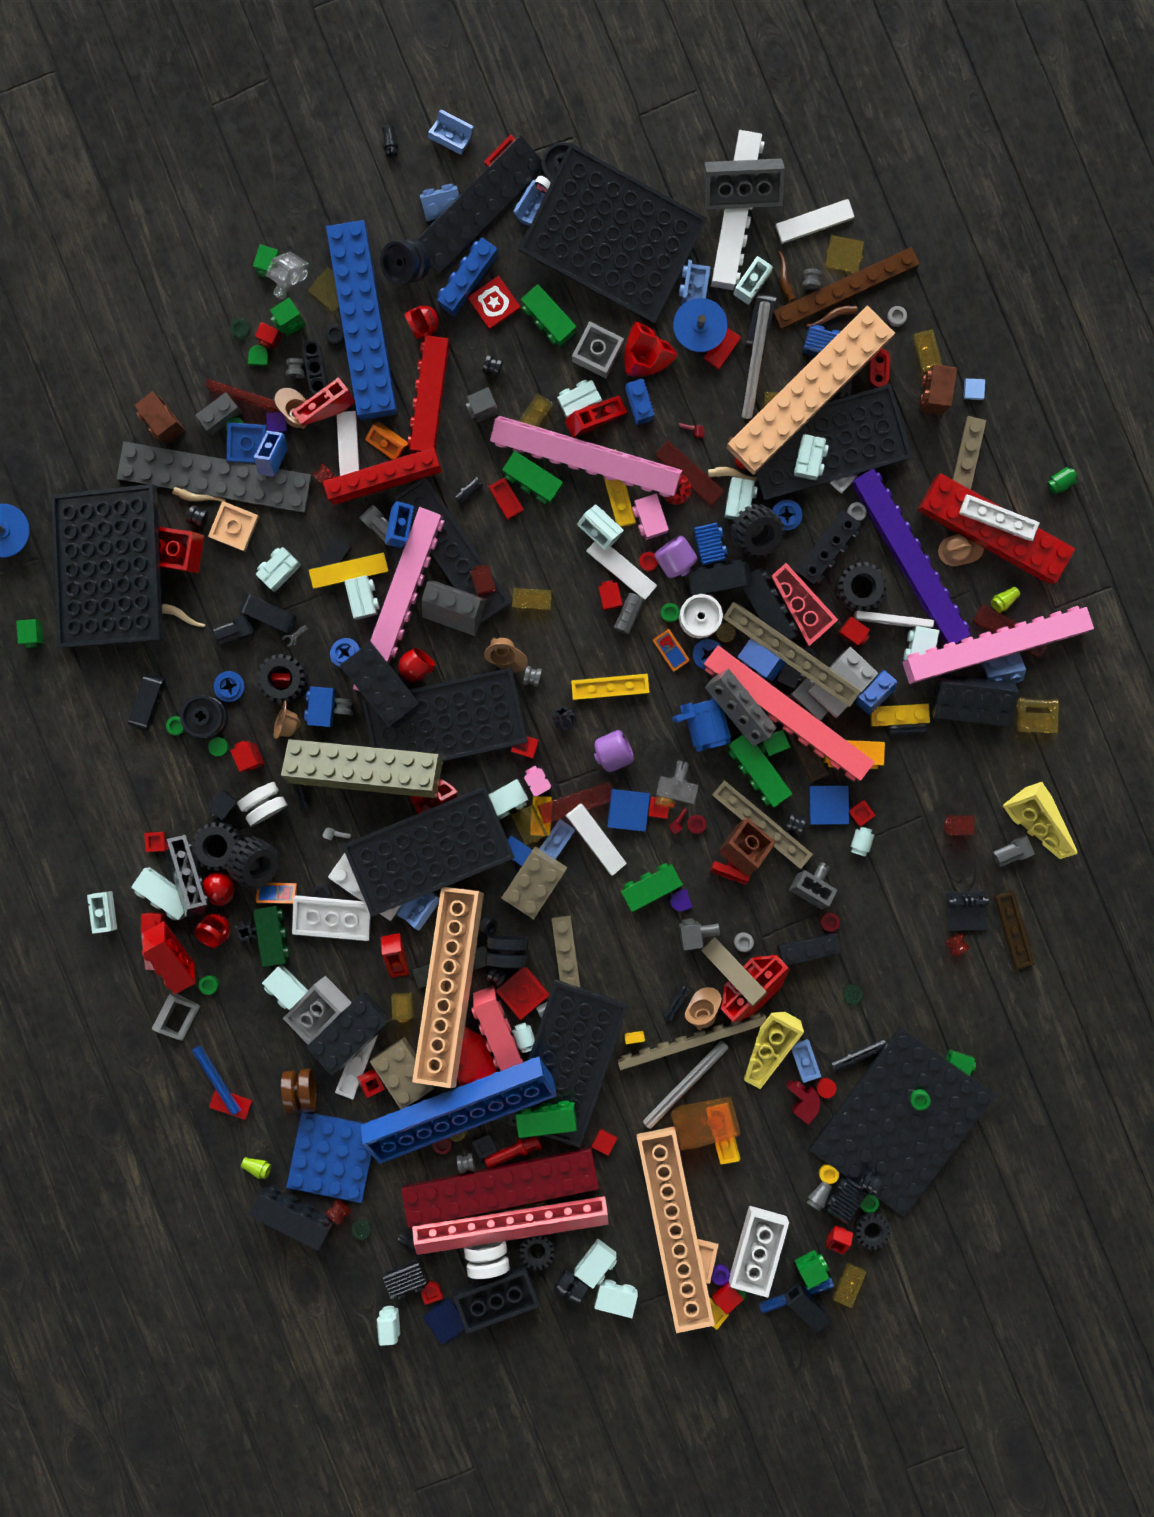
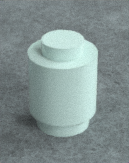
M861 827L860 830L856 829L851 844V852L862 856L867 855L874 839L871 829Z
M526 1023L516 1025L512 1033L517 1048L520 1049L521 1053L531 1051L535 1040L531 1026L526 1025Z

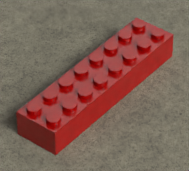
M941 473L934 478L917 509L918 512L1049 585L1058 581L1075 550L1074 547L1040 528L1037 529L1033 541H1028L963 516L959 512L967 494L993 505H999Z

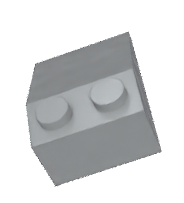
M851 647L844 651L829 667L862 691L878 674ZM816 683L808 691L835 718L847 707L846 704Z
M324 976L308 990L283 1019L309 1045L351 1002Z

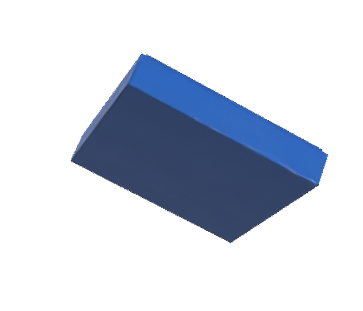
M228 422L226 461L255 463L253 456L257 453L256 450H258L260 442H262L264 434H266L267 425Z
M809 786L810 825L849 824L848 786Z
M611 789L607 827L646 831L650 793Z

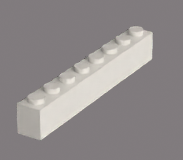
M739 130L733 161L758 160V154H762L764 142L761 141L762 134ZM753 207L728 208L724 210L711 287L734 290L735 284L739 283L741 273L737 272L738 266H742L744 259L741 249L746 246L748 236L744 235L745 228L749 229L751 217L747 215L748 210H752Z

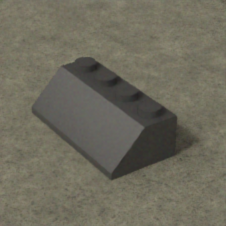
M782 158L705 162L704 189L706 210L783 206L785 167Z

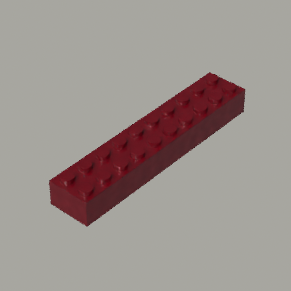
M589 1147L496 1166L490 1169L476 1170L474 1173L467 1172L464 1175L457 1174L404 1185L401 1191L408 1228H411L413 1226L426 1225L599 1189L592 1148Z

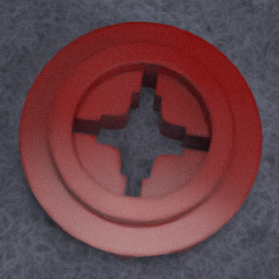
M681 475L678 484H683L679 489L681 496L677 493L670 497L663 496L668 503L682 504L689 498L691 484L684 475Z

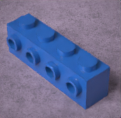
M482 237L479 242H474L469 256H465L461 260L459 270L451 274L448 280L449 284L446 288H442L437 295L439 307L453 317L457 315L467 301L468 296L472 294L499 256L498 249Z

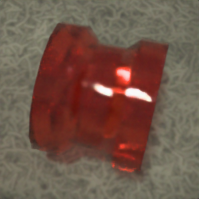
M323 463L320 465V469L312 474L323 485V481L336 477Z
M957 934L945 942L946 946L950 947L953 957L966 952L970 948L964 942L962 934Z
M336 1199L333 1203L334 1206L329 1208L326 1214L333 1222L341 1224L343 1217L351 1211L344 1202Z

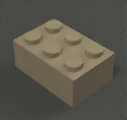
M535 846L502 896V899L534 919L567 867Z
M405 1037L370 1060V1063L400 1109H404L435 1088L434 1085L412 1082L416 1053Z

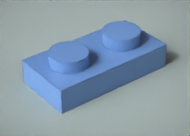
M559 819L550 835H548L540 847V850L556 859L576 829Z
M806 1039L796 1043L791 1051L802 1082L805 1083L821 1077L809 1040Z

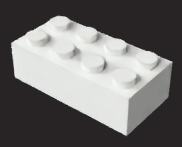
M749 1206L730 1273V1287L769 1297L789 1225L786 1216Z

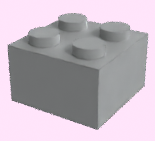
M589 321L572 355V362L607 378L623 347L624 338Z

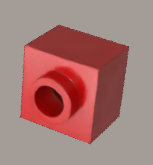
M261 322L255 337L261 346L268 349L270 347L276 349L282 334L278 329Z
M375 1069L357 1077L362 1092L367 1098L385 1090Z
M834 1226L828 1234L826 1248L844 1255L851 1247L853 1233L843 1227Z

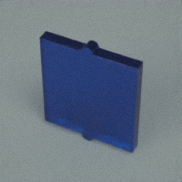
M449 1297L439 1305H434V1308L423 1316V1319L442 1344L453 1336L457 1337V1334L464 1329L459 1312Z

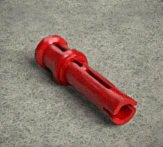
M531 1136L524 1140L519 1139L516 1144L485 1157V1163L490 1169L516 1156H526L530 1151L537 1148L542 1149L543 1145L539 1136Z

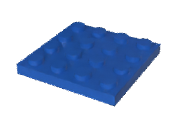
M302 1111L286 1188L362 1203L372 1157L362 1144L361 1125L365 1123Z

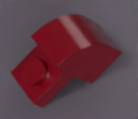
M790 1079L786 1086L799 1097V1100L791 1110L809 1125L819 1112V1096L811 1085L805 1091L806 1087L798 1080L794 1082Z

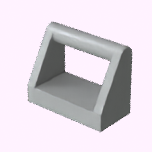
M169 994L152 1030L183 1041L200 1005L179 994ZM177 1003L191 1007L179 1032L166 1027Z

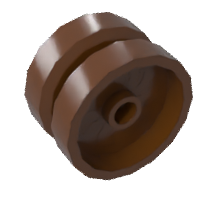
M311 1068L301 1069L298 1075L294 1070L283 1072L281 1095L286 1114L298 1113L300 1107L303 1112H313L316 1110L317 1088L314 1072Z

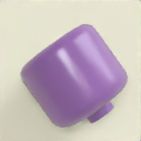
M678 536L658 549L655 553V559L666 576L674 578L680 574L681 576L688 574L691 571V567L697 561V555L685 537Z
M620 730L602 736L594 743L595 759L608 772H614L634 761L631 746L624 733Z

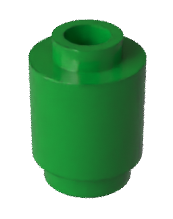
M1065 467L1050 477L1047 485L1053 494H1061L1077 483L1076 478H1078V475L1074 469Z

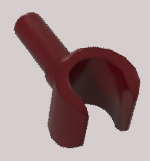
M679 423L680 428L694 431V437L704 438L705 430L702 425L690 426Z
M683 808L678 818L670 824L669 829L673 834H677L682 829L679 823L687 813V809Z

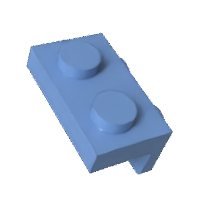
M440 110L437 121L429 130L427 138L462 155L472 141L474 127Z
M532 180L531 184L527 187L513 211L519 221L528 226L531 225L545 196L535 187V180Z
M446 184L441 186L442 189L434 191L432 188L423 191L420 198L426 221L437 219L459 196L457 186Z
M692 260L688 261V266L683 267L682 277L685 278V285L681 284L679 296L682 297V303L695 298H706L711 267L692 264Z
M1020 652L981 663L988 680L1013 683L1024 680L1026 668Z
M434 892L402 904L396 911V914L405 919L413 928L420 931L438 905L440 898Z

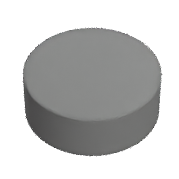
M900 306L891 308L887 314V321L893 327L903 325L907 319L906 310Z
M855 502L848 507L847 513L860 522L866 517L867 510L862 503Z
M742 932L736 935L734 945L739 951L748 952L752 949L754 940L750 934Z

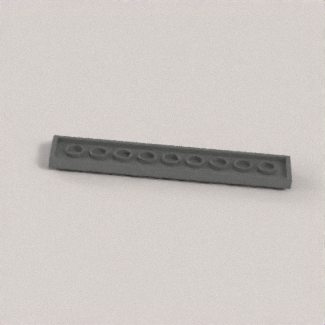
M123 441L117 479L142 485L154 484L159 488L171 490L174 487H178L192 493L306 513L312 475L278 469L274 477L260 475L254 464L227 462L226 459Z

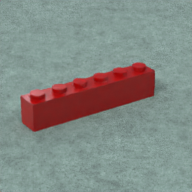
M425 335V341H421L420 353H423L422 360L418 362L420 378L416 379L415 390L418 393L417 398L413 399L415 416L411 417L410 428L413 431L412 436L408 437V447H410L412 453L433 447L436 450L450 345L448 338Z
M433 447L325 480L323 483L328 500L332 505H336L443 471L438 454Z

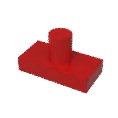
M729 860L727 865L714 861L709 871L744 885L749 882L751 874L746 876Z

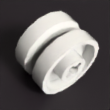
M693 595L686 600L680 609V626L690 637L698 639L707 638L715 633L721 625L723 617L722 608L718 601L710 595ZM699 612L702 614V616H705L704 619L698 618L697 615Z
M275 782L253 790L237 802L242 812L254 809L246 816L250 827L270 818L288 806L283 797H276L270 800L279 791Z
M506 1241L464 1247L465 1259L470 1261L466 1266L467 1274L470 1278H492L509 1271V1259L504 1256L507 1253Z

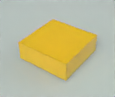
M644 1032L626 1033V1044L645 1041Z

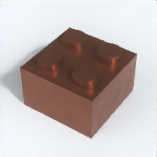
M934 364L930 370H927L926 375H923L921 386L924 389L923 394H920L918 405L921 406L920 412L943 415L952 406L957 367Z
M153 391L134 405L138 410L136 412L138 417L149 426L148 430L159 441L163 440L169 444L186 431L165 402Z
M746 817L736 825L718 852L748 876L759 868L776 841Z

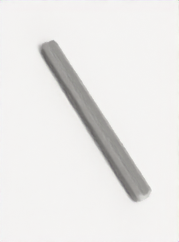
M760 302L742 412V418L752 419L770 311L769 302Z
M720 1041L643 1120L646 1127L651 1129L728 1050L725 1042Z

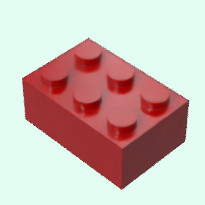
M158 527L160 568L198 573L204 535L191 531Z
M163 921L143 932L142 955L147 962H151L156 975H160L163 978L166 988L171 989L174 994H177L194 985L195 962L167 924Z

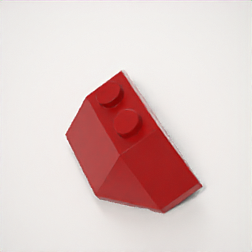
M777 955L753 957L743 966L767 992L755 1006L730 981L725 984L721 1010L734 1023L754 1015L782 987L790 968Z
M466 1027L464 1028L457 1077L460 1086L498 1072L494 1065L492 1054L486 1046L485 1036Z

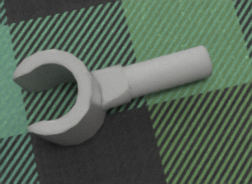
M326 828L322 835L328 840H332L334 835L349 839L351 834L338 832L332 828Z

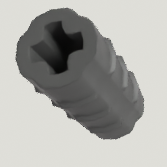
M629 593L626 601H624V606L617 618L614 629L629 635L645 599L636 594Z

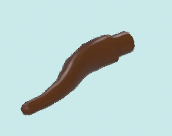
M778 251L781 259L780 286L784 296L787 297L789 302H792L796 297L788 281L787 264L782 252Z
M846 305L837 307L819 321L809 323L806 327L823 325L837 316L857 314V306Z

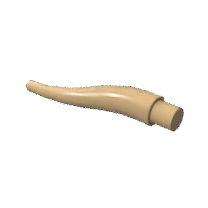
M715 467V469L708 470L709 477L731 476L757 481V477L744 475L736 469L729 467Z
M174 487L172 494L179 496V498L188 501L215 500L226 502L225 499L220 497L192 493L178 487Z
M168 604L162 605L163 614H172L191 625L205 627V624L192 620L181 609Z

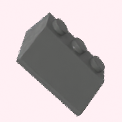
M428 581L422 598V617L476 636L487 599L436 581Z

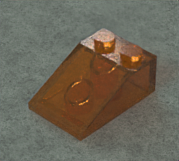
M731 1096L677 1106L671 1112L680 1150L702 1147L741 1134Z

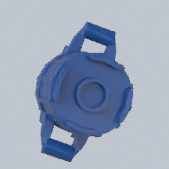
M714 698L693 705L692 703L680 706L682 714L672 717L674 723L687 719L696 752L731 743V735L725 712Z

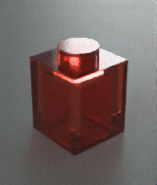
M479 565L474 567V571H470L478 596L496 591L489 566Z
M947 815V819L944 820V830L947 831L948 835H974V816Z

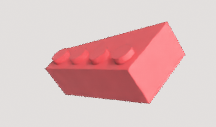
M787 563L771 576L808 646L838 621Z
M495 985L473 993L474 1007L471 1010L474 1018H478L481 1023L478 1026L482 1036L486 1035L487 1037L486 1046L488 1051L493 1052L495 1056L493 1062L496 1069L500 1068V1071L523 1063L521 1052L517 1048L514 1036L511 1035L512 1031L509 1021L503 1017L505 1014L500 1000L497 1001Z

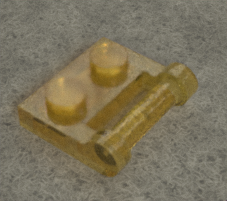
M1025 697L1018 698L1017 732L1058 733V699L1027 700ZM1026 707L1050 708V714L1026 713Z

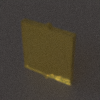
M831 235L829 248L826 250L825 267L853 273L858 272L860 260L863 258L864 241Z
M328 267L320 277H316V282L308 291L334 313L339 307L334 272Z
M534 805L527 808L522 807L520 811L512 814L525 845L531 842H538L540 838L548 835Z

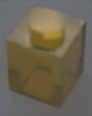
M399 993L391 996L392 1020L397 1019L398 1022H408L409 1019H412L414 1016L413 993Z

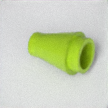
M1012 587L995 595L993 600H991L992 607L999 613L1005 612L1020 596V591L1016 587Z
M245 1157L241 1168L260 1180L268 1177L271 1171V1164H268V1161Z

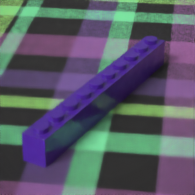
M873 468L854 479L850 484L861 503L866 507L868 515L930 620H934L933 626L936 630H939V636L944 645L951 642L956 644L971 635L969 632L970 627L965 620L961 619L958 606L951 602V595L946 587L943 588L940 583L941 578L937 571H933L930 566V558L923 554L920 549L922 548L920 541L913 537L910 524L903 520L900 507L893 503V496L888 488L885 489L882 484V476L879 472H875Z

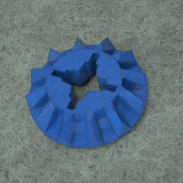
M782 500L772 510L783 522L784 530L788 531L796 528L802 520V510L792 500ZM786 507L788 513L793 515L789 517L788 523L785 517L779 516L785 513Z
M342 638L331 647L330 658L335 665L340 667V664L349 658L348 656H343L341 649L348 651L350 657L360 648L353 639Z
M705 639L697 643L693 649V659L696 665L706 669L703 665L708 658L702 660L705 655L703 651H712L717 646L721 647V645L711 639Z
M223 672L215 679V694L223 701L233 702L241 698L245 691V682L235 672ZM228 681L231 684H237L232 688L231 692L228 689H222L228 685Z

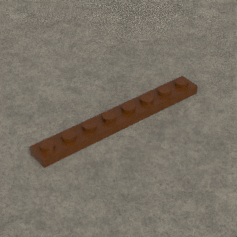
M910 247L774 310L773 316L779 329L782 330L914 269L920 263L913 248Z

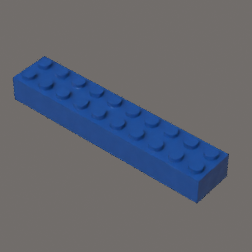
M364 220L326 226L357 416L361 421L397 415L398 411L367 226Z
M540 1057L532 1058L521 1064L514 1065L503 1071L496 1072L464 1086H459L451 1091L441 1093L438 1096L423 1100L420 1103L361 1125L362 1144L375 1160L381 1164L556 1097L554 1079Z

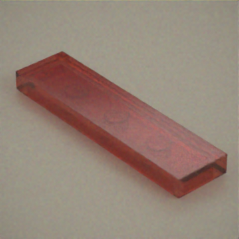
M211 379L206 380L205 386L210 391L222 395L226 392L232 398L274 412H281L274 400Z
M667 440L655 453V456L666 466L682 470L681 475H684L690 481L691 489L710 506L724 492L720 486L670 441Z
M984 604L980 606L972 621L994 634L1000 628L1008 626L1009 629L1015 628V624H1018ZM1048 644L1026 650V652L1041 658Z
M610 782L537 805L543 824L566 817L579 804H583L586 810L610 802L612 789Z

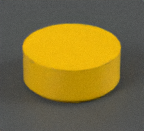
M824 1164L819 1170V1177L822 1182L824 1181L830 1185L838 1180L839 1172L831 1165Z

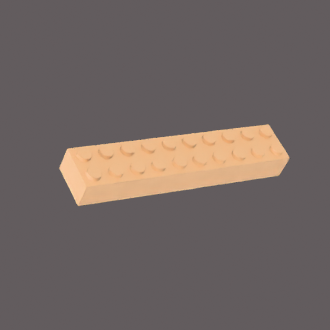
M867 305L727 444V449L754 475L893 338L895 332Z
M448 887L441 888L412 1081L414 1083L447 1088L456 1087L484 897L482 892Z
M669 1127L637 1134V1140L676 1333L715 1326L675 1128Z

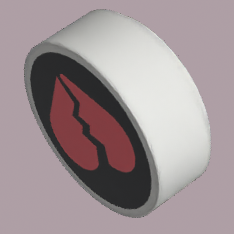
M538 176L534 181V185L538 191L545 195L551 182L543 176Z

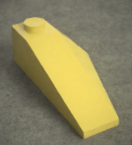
M1042 782L1025 787L1003 805L1016 824L1023 825L1028 830L1027 833L1031 836L1035 835L1040 839L1042 845L1059 859L1077 854L1078 851L1058 808Z
M786 1012L771 1013L760 1027L744 1081L759 1089L762 1088L803 1035L804 1031L801 1020Z

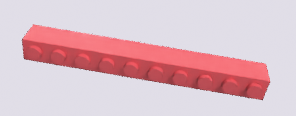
M720 646L715 648L704 663L705 671L712 677L729 668L761 709L768 713L767 716L774 723L780 722L784 725L782 727L783 730L790 735L792 733L796 734L799 737L798 741L803 745L812 746L815 749L813 752L819 757H827L831 760L829 764L837 770L839 768L843 769L846 772L845 776L850 780L861 781L874 764L872 759Z
M605 1196L413 1226L414 1247L417 1255L609 1225Z

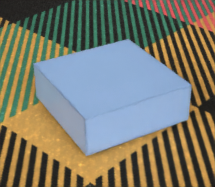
M966 378L964 380V399L983 400L985 379Z

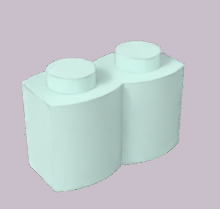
M386 1306L379 1312L377 1329L380 1346L394 1345L398 1342V1336L400 1335L399 1310L394 1308V1306Z

